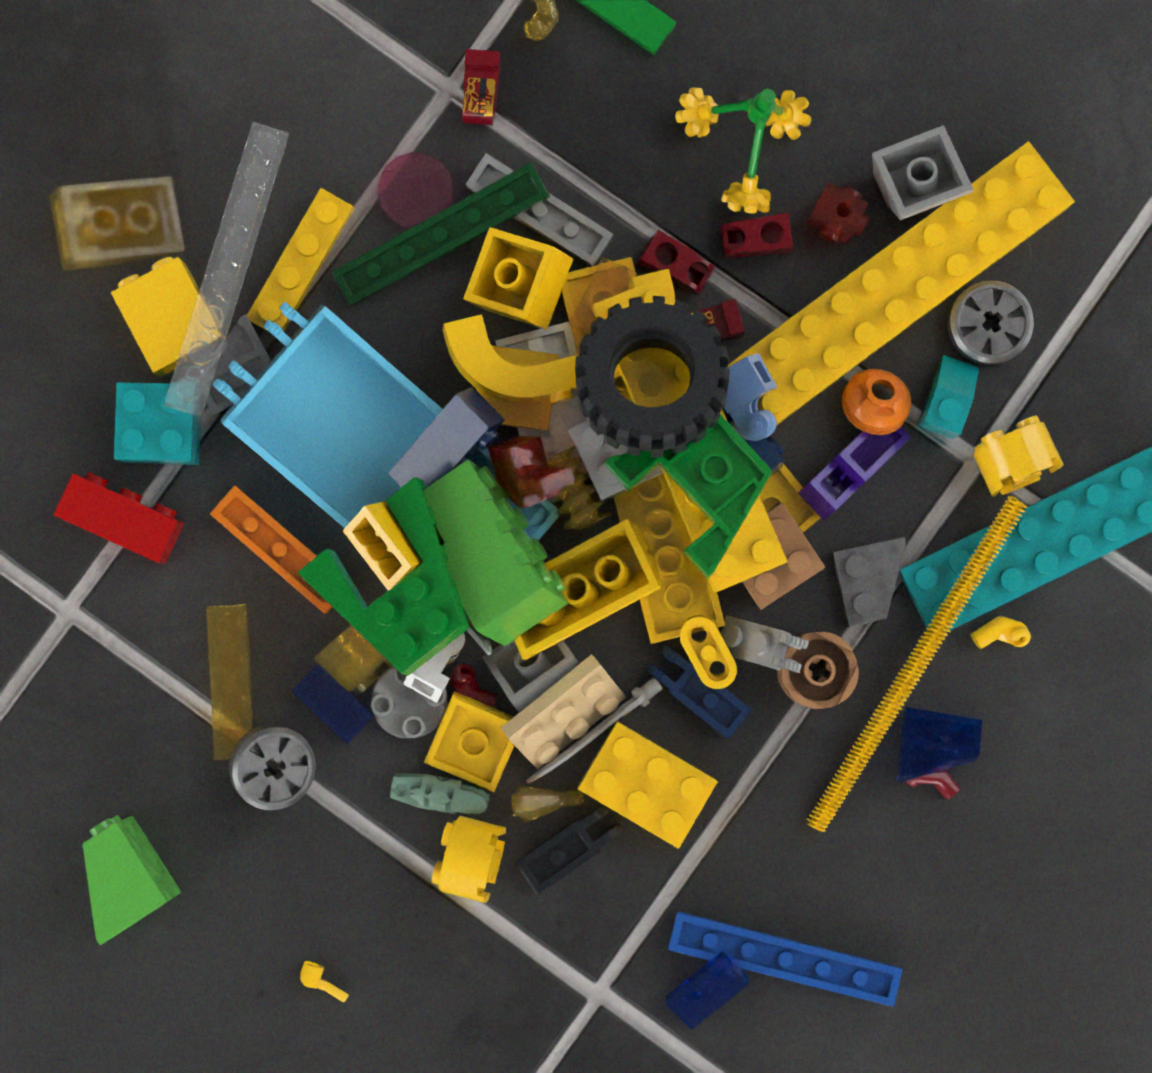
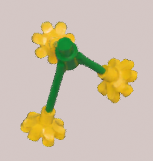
M690 88L689 94L683 93L679 98L680 104L685 109L679 110L675 114L678 123L687 122L685 133L689 137L697 135L701 138L710 133V125L717 123L718 115L722 113L744 110L747 112L750 121L755 123V134L748 172L743 175L742 184L738 182L731 183L729 190L723 192L721 201L728 203L727 207L734 212L740 211L742 206L746 213H756L757 209L763 213L769 212L771 194L768 190L757 188L758 176L756 175L765 125H773L770 134L776 139L782 138L784 132H786L791 140L799 138L801 132L798 126L807 127L811 123V116L803 113V110L809 106L808 100L805 97L795 99V92L792 90L783 91L779 100L773 90L764 89L754 99L717 105L710 95H703L701 88Z

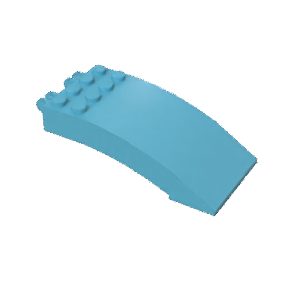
M284 301L279 307L282 314L301 328L290 338L275 322L268 320L263 325L265 329L285 346L256 379L236 361L233 360L228 365L235 376L243 379L250 385L240 397L232 391V387L224 380L217 378L212 385L234 403L220 421L341 526L346 528L364 506L383 502L401 488L388 472L443 409L326 306L320 305L309 319L306 320ZM489 448L484 451L479 449L473 456L476 460L475 464L480 468L486 466L494 478L499 476L505 482L511 492V495L507 498L508 503L512 508L518 507L526 517L529 526L525 530L530 539L536 538L539 540L562 512Z

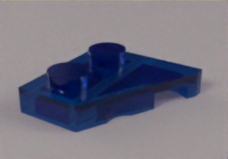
M906 707L903 712L897 781L905 782L976 761L980 756L982 720Z

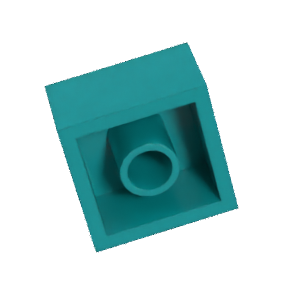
M117 382L114 459L122 463L199 465L202 393L199 388L194 384Z

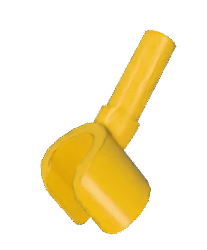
M305 961L300 972L302 984L309 988L324 990L344 1003L349 994L327 980L321 979L324 966L312 961Z

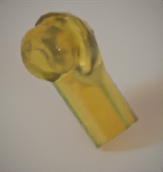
M535 0L537 11L530 21L526 20L524 24V32L532 40L540 41L547 38L556 25L559 14L554 0Z

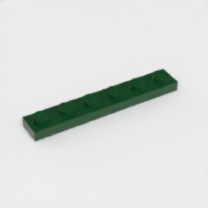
M530 162L332 271V274L349 306H353L488 232L489 227L495 228L551 196L534 164Z

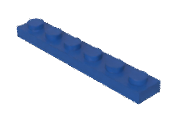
M681 911L676 912L668 944V950L892 1007L895 1004L903 971L901 967Z

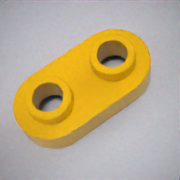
M694 615L686 619L680 629V641L701 681L713 689H722L729 686L736 677L737 666L715 622L704 615ZM701 627L705 629L707 634L703 640H695L691 634L695 628ZM715 661H720L725 666L720 674H714L710 671V665Z

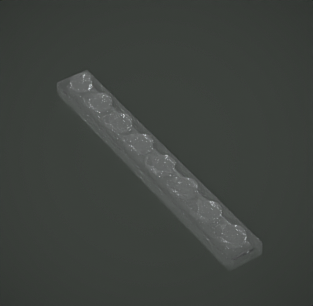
M254 121L252 122L164 402L166 407L199 417L203 415L288 141L289 133Z

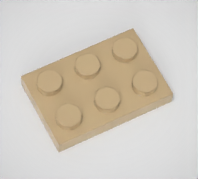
M591 654L502 726L501 730L538 770L544 764L553 761L559 752L572 741L585 735L588 729L604 715L612 713L619 703L627 697Z

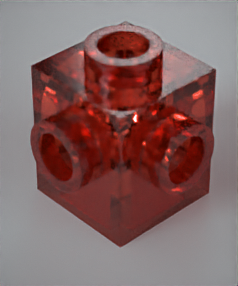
M827 183L806 224L819 230L818 235L828 242L839 244L841 241L847 244L852 235L860 237L870 217L863 213L869 203L862 200L863 196L861 193L850 187L843 186L840 189Z

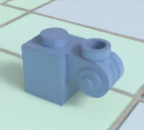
M758 353L746 356L728 367L730 369L729 384L724 405L727 414L730 413L734 420L730 422V425L744 440L748 439L750 441H758L769 437L774 433L777 424L772 412L768 410L759 411L757 407L760 397L777 388L775 381Z

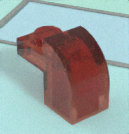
M517 436L488 448L499 485L506 496L521 508L526 509L556 497L562 493V487L575 482L571 467L548 466L541 436Z

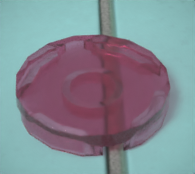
M416 152L397 156L385 166L381 174L382 176L378 184V196L382 209L393 222L405 228L416 226L450 207L452 203L453 185L449 172L438 159Z

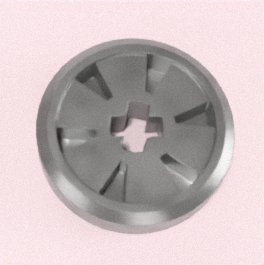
M982 281L968 287L956 298L948 315V333L954 347L966 359L980 365H998L1016 357L1027 346L1034 327L1033 312L1025 296L1015 287L1001 281ZM984 314H988L990 318L993 315L998 318L999 322L995 325L997 332L993 333L992 329L986 331L982 327V324L986 321Z
M281 724L261 725L247 732L235 745L229 761V775L237 793L250 805L264 810L283 809L300 800L310 788L316 769L314 752L308 741L294 729ZM269 759L281 762V765L277 766L279 772L275 775L268 771H263L268 768L266 762Z

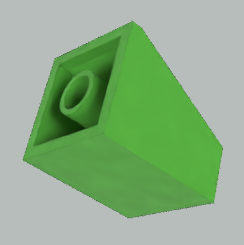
M116 815L111 819H106L89 830L93 837L83 843L95 936L99 945L115 937L182 893L133 816L121 820L120 816Z

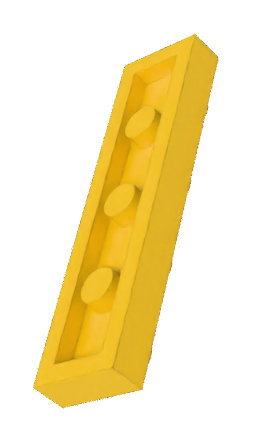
M320 188L249 310L247 317L251 323L269 332L263 325L270 320L279 325L283 332L285 331L290 320L282 314L279 307L285 301L295 311L298 309L353 214L354 206Z

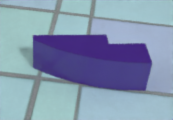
M903 427L885 435H873L862 431L812 478L798 494L824 521L876 473L911 436Z

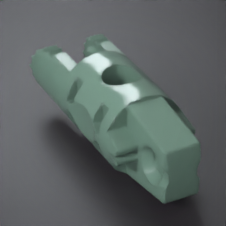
M395 773L390 790V798L417 808L456 814V812L472 813L474 815L483 814L488 807V801H490V794L481 787L477 788L474 785L463 784L462 780L429 774Z

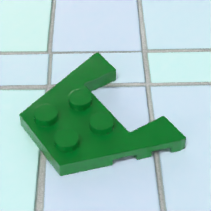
M721 414L714 427L706 429L705 437L697 444L692 441L686 443V450L674 454L671 448L663 450V457L651 458V451L641 450L640 456L631 455L627 452L622 455L612 456L605 461V466L627 491L632 489L657 466H661L714 524L684 550V554L707 579L714 574L772 474L769 466Z

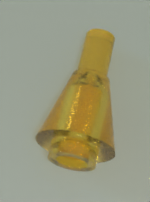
M518 785L517 793L511 794L514 817L520 816L523 824L559 810V807L583 804V793L580 790L557 792V790Z

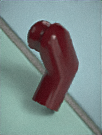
M462 663L455 666L450 676L454 691L494 708L498 694L479 689L474 670L470 665Z
M916 760L910 763L909 767L903 772L904 781L909 786L917 787L919 784H933L946 800L961 790L947 770L936 761Z

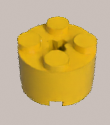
M1037 415L1017 423V429L1004 434L1003 430L1000 429L982 437V443L974 447V459L992 497H995L999 492L1001 495L1028 486L1041 479L1042 470L1048 468L1052 474L1064 465L1045 423L1040 422Z
M461 815L452 823L447 822L441 840V845L447 847L443 861L438 860L436 862L432 883L439 885L441 892L486 903L491 893L484 892L487 882L495 884L505 841L498 840V836L506 834V827Z

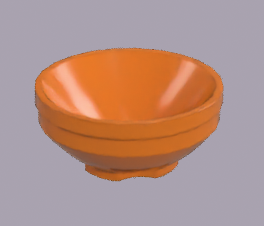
M867 369L857 373L849 380L841 397L842 408L847 419L856 428L873 435H885L897 431L907 420L911 409V395L905 383L898 376L882 369ZM876 384L887 386L892 392V398L888 400L878 399L872 393V386Z

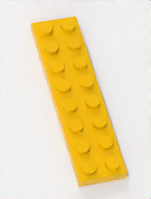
M663 276L595 303L592 308L596 318L599 316L605 320L608 318L609 308L618 303L622 309L627 308L631 298L641 296L642 303L653 302V296H664L665 304L673 306L676 300L666 277ZM661 348L636 350L625 356L617 365L632 402L640 406L661 407L671 404L682 397L689 387L690 372L686 364L677 355ZM721 408L720 414L727 421L725 414ZM660 466L693 543L714 524ZM758 496L714 574L708 579L714 593L788 562L760 496Z

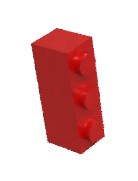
M87 471L85 477L72 474L54 512V516L157 563L166 564L184 526L183 522L175 519L177 511L157 502L154 509L141 504L142 495L124 487H121L119 493L106 488L108 480Z

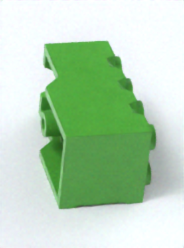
M468 459L423 490L427 504L432 507L437 523L435 527L444 541L443 546L448 558L446 565L450 578L455 581L462 606L477 632L506 646L552 613L569 604L562 593L566 589L563 580L554 569L549 571L545 566L544 559L548 557L546 551L536 538L531 540L527 535L525 528L529 526V523L518 507L512 508L508 503L507 498L511 495V492L499 476L494 478L486 466L480 468Z

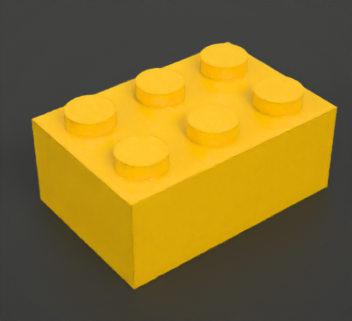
M616 721L579 783L578 790L679 849L718 781L619 721Z

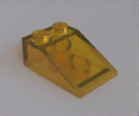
M171 177L59 186L49 196L63 271L104 267L185 251Z

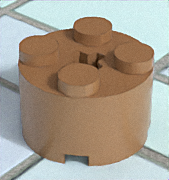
M807 632L796 636L808 640L809 643L807 649L799 650L787 647L784 658L795 660L802 666L800 673L783 668L780 671L777 670L778 682L784 693L795 703L812 709H827L845 701L854 691L859 677L857 660L850 645L841 637L829 632ZM821 660L823 662L821 668L826 671L825 676H817L813 680L811 678L813 672L809 670V666L811 663L817 664Z

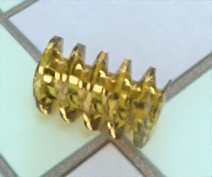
M575 446L548 458L536 471L538 475L550 474L543 482L544 488H557L550 496L551 502H564L557 510V515L571 516L563 525L564 529H577V532H580L609 518L612 514L611 512H598V509L605 500L591 498L596 488L594 484L585 485L584 481L590 475L587 470L578 471L577 468L582 464L583 460L581 457H571L570 454L576 449Z

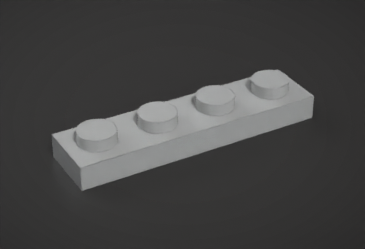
M486 153L465 184L466 188L475 193L512 173L514 170ZM550 193V198L514 217L590 267L595 266L613 238V233Z

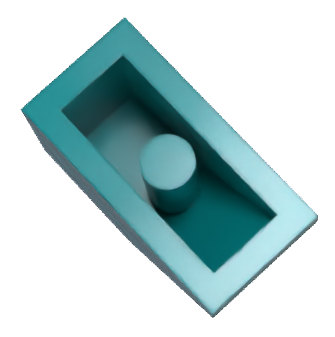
M943 355L917 427L950 439L961 435L974 399L979 368Z

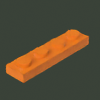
M234 485L212 510L210 515L320 611L327 614L332 606L298 573L317 555L238 486Z

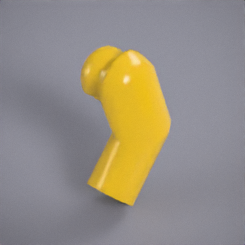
M1004 616L994 618L970 634L980 650L995 640L1012 644L1015 647H1024L1031 639V634L1024 623Z

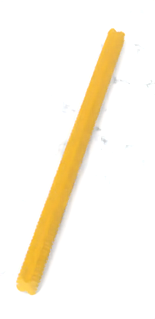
M1008 496L1009 500H1005L1006 504L1002 505L1003 508H1000L1001 512L997 513L998 516L995 517V521H992L994 525H990L991 529H987L988 533L984 534L986 537H982L983 541L979 542V546L977 545L978 549L974 550L973 558H969L971 562H967L968 566H964L965 570L961 571L963 574H959L960 578L956 579L958 582H954L955 586L951 587L952 590L949 591L951 595H946L948 599H944L945 603H941L943 607H939L940 611H936L938 615H934L935 619H931L932 623L928 624L931 628L926 627L928 632H923L925 635H921L923 640H918L920 643L916 644L918 648H913L915 652H911L912 656H908L911 661L906 660L908 665L903 664L906 669H900L903 673L898 672L900 677H895L898 681L893 680L895 685H890L893 689L888 688L890 693H885L887 696L883 697L885 702L880 701L882 706L878 705L880 710L875 709L877 714L873 713L875 718L870 717L873 722L868 721L870 726L865 725L868 730H862L865 733H860L863 738H857L860 742L855 741L857 746H852L855 750L850 749L852 755L847 754L850 758L845 757L847 763L842 762L845 765L844 767L840 766L842 771L837 770L839 775L835 774L837 779L832 778L834 783L830 782L832 787L827 786L829 791L825 790L827 795L822 794L825 799L820 798L822 803L817 802L820 807L815 806L817 811L812 810L815 815L810 814L809 816L812 819L807 818L810 822L807 823L809 826L821 832H825V828H828V824L831 823L830 820H833V816L836 815L835 812H838V808L841 807L840 803H843V799H846L845 795H848V791H851L850 788L853 787V783H856L855 780L859 778L858 775H861L860 772L864 770L863 767H866L865 764L869 762L868 759H871V755L874 754L873 750L876 751L875 746H879L878 742H881V738H884L883 734H886V730H889L888 726L892 725L891 722H894L893 719L897 717L896 714H899L898 711L902 709L900 705H905L906 697H910L908 693H912L911 689H915L913 685H917L916 681H920L921 673H925L924 669H927L926 664L930 665L928 660H933L931 657H935L933 652H938L936 648H940L939 644H943L941 640H945L944 636H948L945 631L950 632L948 627L953 628L951 623H956L953 619L958 620L956 615H961L959 612L963 611L961 607H966L964 603H968L967 599H971L968 594L973 595L971 590L976 591L974 586H979L976 582L981 583L979 578H984L982 574H986L984 569L989 570L986 565L991 566L989 561L994 562L991 557L996 558L997 556L994 553L999 554L997 549H1002L999 544L1004 546L1002 541H1007L1005 537H1009L1007 532L1012 533L1009 528L1014 529L1012 524L1017 525L1014 520L1019 521L1020 519L1017 516L1022 517L1020 512H1025L1022 508H1027V506L1016 498Z

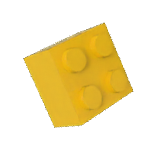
M489 227L463 299L483 310L547 330L573 258L554 246Z

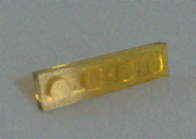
M246 604L206 607L214 760L230 759L237 742L247 732L254 729Z

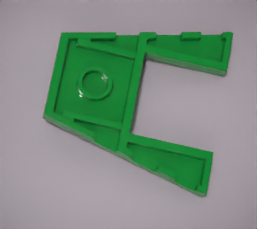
M413 477L385 500L423 561L422 564L405 576L391 590H388L371 605L367 606L337 554L330 549H325L298 571L299 575L401 674L408 676L469 629L455 581L451 580L446 565L448 558L445 548L440 545L434 527L437 523L432 507L428 506L423 489H425V484L422 479Z

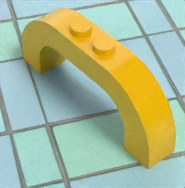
M669 269L632 277L627 284V288L630 290L665 276L675 298ZM482 314L444 323L443 334L453 363L463 377L481 392L499 400L515 403H529L550 398L551 404H556L574 398L573 392H577L575 364L576 356H579V354L533 366H519L504 360L495 352L489 342ZM617 366L614 373V382L622 380Z

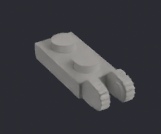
M726 615L725 626L722 628L721 635L734 658L779 671L783 668L800 673L802 665L795 660L784 657L788 646L799 650L807 649L808 640L792 636L791 633Z

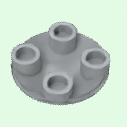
M393 666L386 670L375 683L371 697L373 714L379 725L391 735L404 739L423 737L435 730L443 719L448 705L446 687L436 703L404 685L403 683L407 675L401 674Z

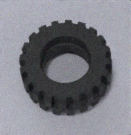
M641 296L629 299V307L622 309L618 303L608 309V318L605 320L598 316L591 324V334L584 335L579 345L580 354L576 356L575 364L576 388L580 409L583 416L589 418L592 430L597 435L603 433L606 436L607 444L615 449L619 448L620 444L628 447V454L640 456L641 450L651 451V458L663 457V450L671 448L674 454L686 450V443L692 441L697 444L705 437L706 429L708 427L713 428L719 419L721 408H724L729 384L730 369H728L729 356L727 348L721 346V335L715 326L707 327V317L699 310L695 311L693 315L688 313V304L676 300L673 306L665 304L664 296H653V302L642 303ZM661 348L677 355L686 364L690 372L689 387L682 397L671 404L661 407L640 406L627 400L617 390L614 382L616 366L625 356L636 350Z

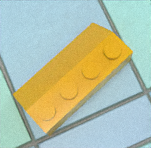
M626 519L544 563L549 571L554 569L563 580L566 589L562 593L569 604L552 613L518 636L514 641L522 659L527 660L660 589L661 583L657 563L641 529L629 519Z

